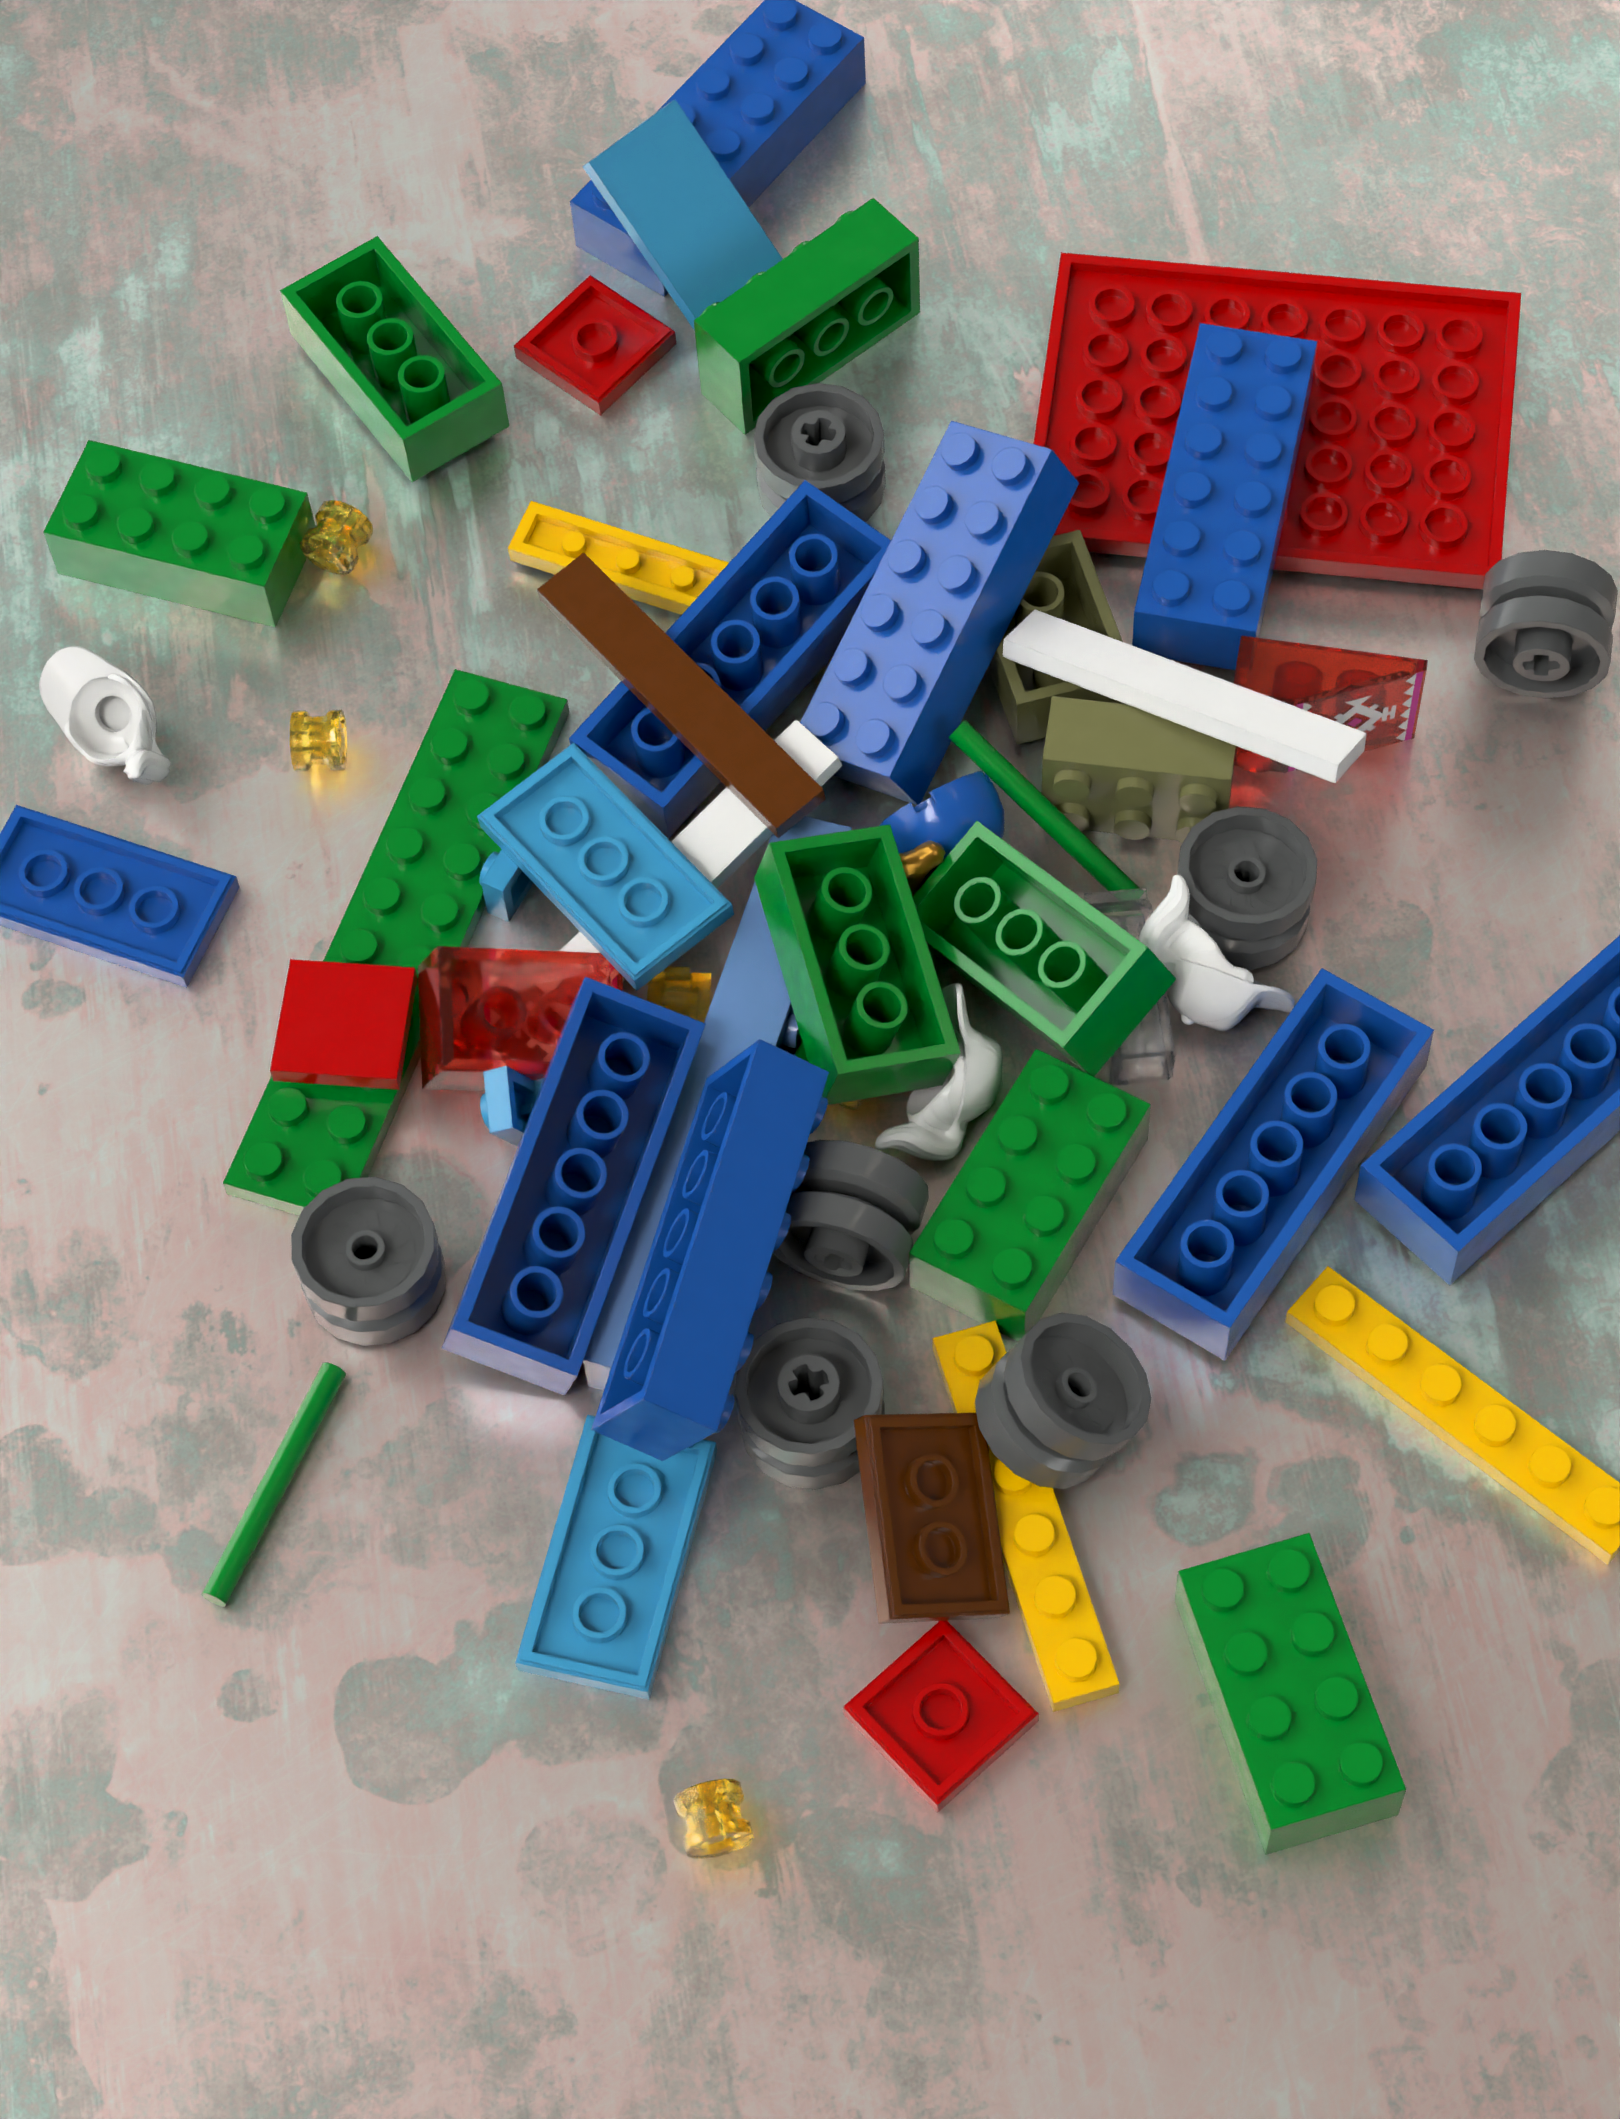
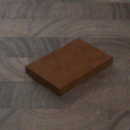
M977 1414L863 1415L855 1419V1436L878 1624L991 1619L1010 1614L988 1443L979 1429Z

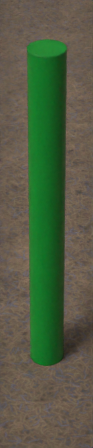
M966 720L948 737L1127 911L1144 895L1145 892Z
M328 1362L322 1363L201 1594L211 1603L225 1607L346 1376V1373L338 1366Z

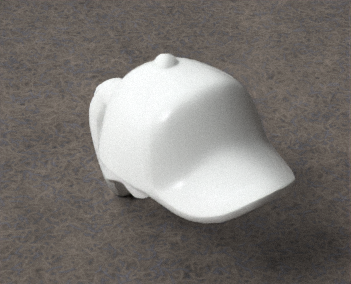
M70 646L55 652L47 661L41 673L39 682L40 695L47 710L73 746L95 764L102 766L126 765L123 772L128 775V779L150 785L153 782H161L170 773L171 763L156 744V712L154 703L145 689L127 672L91 650L79 646Z
M1174 875L1170 891L1146 921L1139 935V941L1146 945L1176 978L1166 993L1170 1003L1182 1015V1022L1187 1025L1197 1023L1221 1032L1235 1027L1255 1007L1290 1013L1295 1006V999L1290 993L1256 981L1252 973L1247 969L1230 964L1217 943L1208 933L1188 919L1189 889L1181 875Z
M956 983L942 989L961 1051L959 1058L942 1086L913 1090L907 1101L909 1122L883 1131L875 1142L877 1150L895 1148L926 1160L944 1161L951 1159L959 1153L962 1147L968 1122L987 1111L996 1100L998 1092L1003 1086L1002 1048L995 1039L970 1026L962 984Z

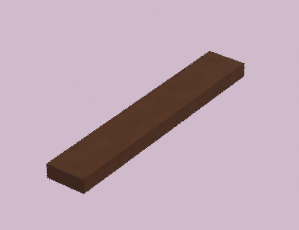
M584 552L537 589L540 601L777 838H780L826 800L824 789Z

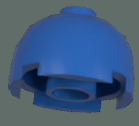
M983 771L962 776L930 791V798L915 807L910 802L887 817L879 825L890 824L899 854L913 850L922 843L932 840L941 844L944 848V859L976 821L980 822L1001 839L1005 832L1002 803L995 786ZM938 866L930 870L924 880H927Z

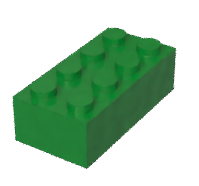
M872 198L856 210H851L841 215L834 225L812 240L804 241L797 245L789 256L767 271H761L753 275L745 286L723 301L708 306L694 320L701 394L746 435L756 428L758 417L774 398L792 388L822 382L920 313L919 238L877 200Z
M378 236L280 290L290 334L411 482L418 480L509 427L501 381Z
M88 440L43 531L58 574L275 628L318 535L307 492Z
M978 821L974 823L913 896L929 950L1078 1067L1094 1077L1176 980L1174 975L1146 945Z
M890 824L770 842L754 880L808 1062L829 1072L822 1096L828 1100L827 1105L942 1086L959 1058L961 1051Z
M1035 1049L910 1250V1287L982 1324L996 1320L999 1332L1018 1342L1042 1317L1146 1144L1151 1104L1047 1053Z
M1310 1533L1178 1571L1174 1600L1265 1855L1397 1816L1405 1796L1406 1787Z

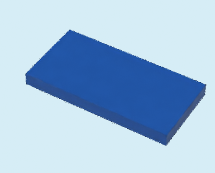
M19 805L15 806L0 833V926L185 988L188 987L240 888L237 877Z

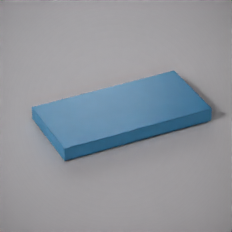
M676 99L582 166L694 331V320L708 306L723 301L745 286L753 275L761 271H767L783 260Z
M574 743L477 816L479 825L485 833L636 991L734 915L733 906L725 896Z
M587 1415L515 1664L517 1670L521 1672L650 1700L717 1455L716 1442L703 1439L695 1443L694 1446L688 1447L661 1461L591 1430L595 1416Z

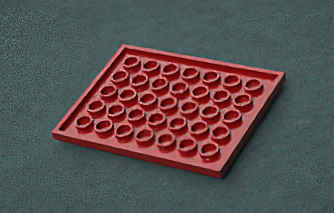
M1061 252L1034 444L1052 449L1079 482V485L1053 536L1080 530L1088 552L1147 557L1200 323L1317 341L1312 388L1273 570L1482 590L1485 574L1498 561L1502 560L1521 293Z

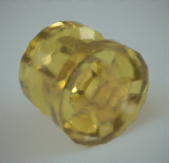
M335 500L324 501L315 514L316 527L308 529L300 542L301 550L313 564L321 569L334 574H349L359 560L357 549L365 546L373 534V525L361 511L349 504Z
M306 710L292 712L290 719V754L295 771H308L313 765H326L332 771L345 770L347 763V726L343 710H329L324 716H311Z
M735 1779L710 1780L688 1787L674 1797L677 1816L686 1821L688 1832L683 1838L688 1857L705 1859L730 1854L744 1848L754 1840L751 1823L742 1817L739 1808L744 1800L740 1781Z

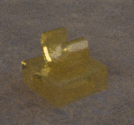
M667 967L664 969V972H660L648 982L647 1001L704 1023L712 1002V973H691L690 967Z

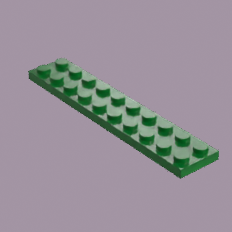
M457 669L454 670L323 960L325 962L415 968L418 980L400 1089L273 1081L271 1076L223 1181L227 1195L300 1216L302 1210L322 1190L346 1179L369 1177L486 907L483 889L479 883L481 870L490 854L495 851L500 853L502 849L480 827L477 816L549 761L570 713L567 699Z

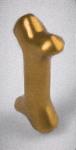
M930 840L913 850L899 854L912 897L925 883L924 878L929 871L943 862L945 850L941 844Z

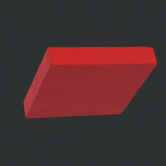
M590 275L514 345L516 359L601 416L676 345V334L674 330Z
M290 959L270 1067L273 1081L399 1090L418 980L415 968Z
M939 1621L843 1706V1715L937 1813L1039 1721V1713L948 1621Z

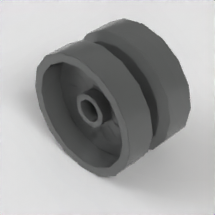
M821 383L792 388L774 398L758 417L753 437L755 459L757 462V488L763 509L771 517L806 480L864 522H867L880 506L886 484L883 460L885 452L884 432L878 412L863 396L843 386Z
M1551 550L1521 552L1498 561L1485 574L1479 613L1481 618L1474 654V661L1480 673L1497 687L1523 696L1546 699L1574 696L1593 689L1607 676L1611 662L1613 634L1611 631L1616 614L1618 590L1612 576L1596 562L1567 552Z
M1237 806L1211 813L1191 828L1180 847L1177 875H1181L1184 878L1189 889L1188 919L1208 933L1217 943L1228 962L1233 966L1253 970L1276 964L1296 949L1307 929L1310 904L1313 900L1317 878V857L1309 838L1290 819L1267 809Z
M815 1140L807 1142L804 1154L810 1158L808 1170L799 1187L794 1192H791L786 1208V1213L791 1215V1224L784 1241L773 1253L779 1260L797 1272L826 1284L850 1290L864 1291L894 1288L905 1278L909 1265V1252L913 1247V1240L910 1235L920 1228L929 1199L928 1185L917 1171L898 1158L875 1148L840 1140Z
M379 1177L346 1179L322 1190L302 1210L291 1234L292 1263L301 1282L306 1301L316 1321L336 1338L361 1346L391 1344L417 1332L436 1312L446 1288L444 1257L438 1244L435 1225L423 1201L404 1185Z
M1058 1313L1040 1319L984 1375L979 1382L975 1399L979 1429L993 1454L1014 1474L1038 1486L1066 1489L1086 1482L1104 1465L1111 1455L1116 1454L1144 1426L1148 1419L1151 1404V1394L1146 1372L1132 1348L1111 1328L1087 1316L1069 1313Z
M804 1317L779 1323L753 1341L751 1352L745 1364L737 1371L734 1391L738 1408L739 1427L745 1450L762 1473L787 1487L818 1490L845 1483L860 1472L854 1420L863 1415L885 1414V1405L883 1401V1378L876 1354L858 1333L833 1320Z

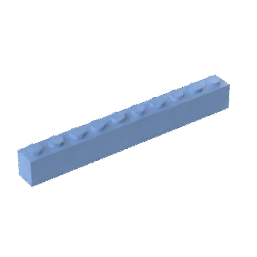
M805 816L780 838L773 834L769 843L850 831L852 827ZM755 882L704 1021L706 1023L583 1359L589 1387L600 1390L605 1389L706 1078L759 1039L786 1052L788 1047L797 1049L801 1039Z

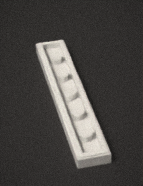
M1036 609L1004 638L1003 657L1332 783H1336L1365 749L1367 735L1365 732Z
M797 720L774 740L820 786L842 767L839 758ZM726 787L671 842L718 889L773 833ZM579 931L529 982L544 997L546 993L534 983L563 981L553 994L564 1003L568 998L574 1001L584 977L606 985L615 978L616 988L625 978L616 969L607 977L598 970V967L606 958Z

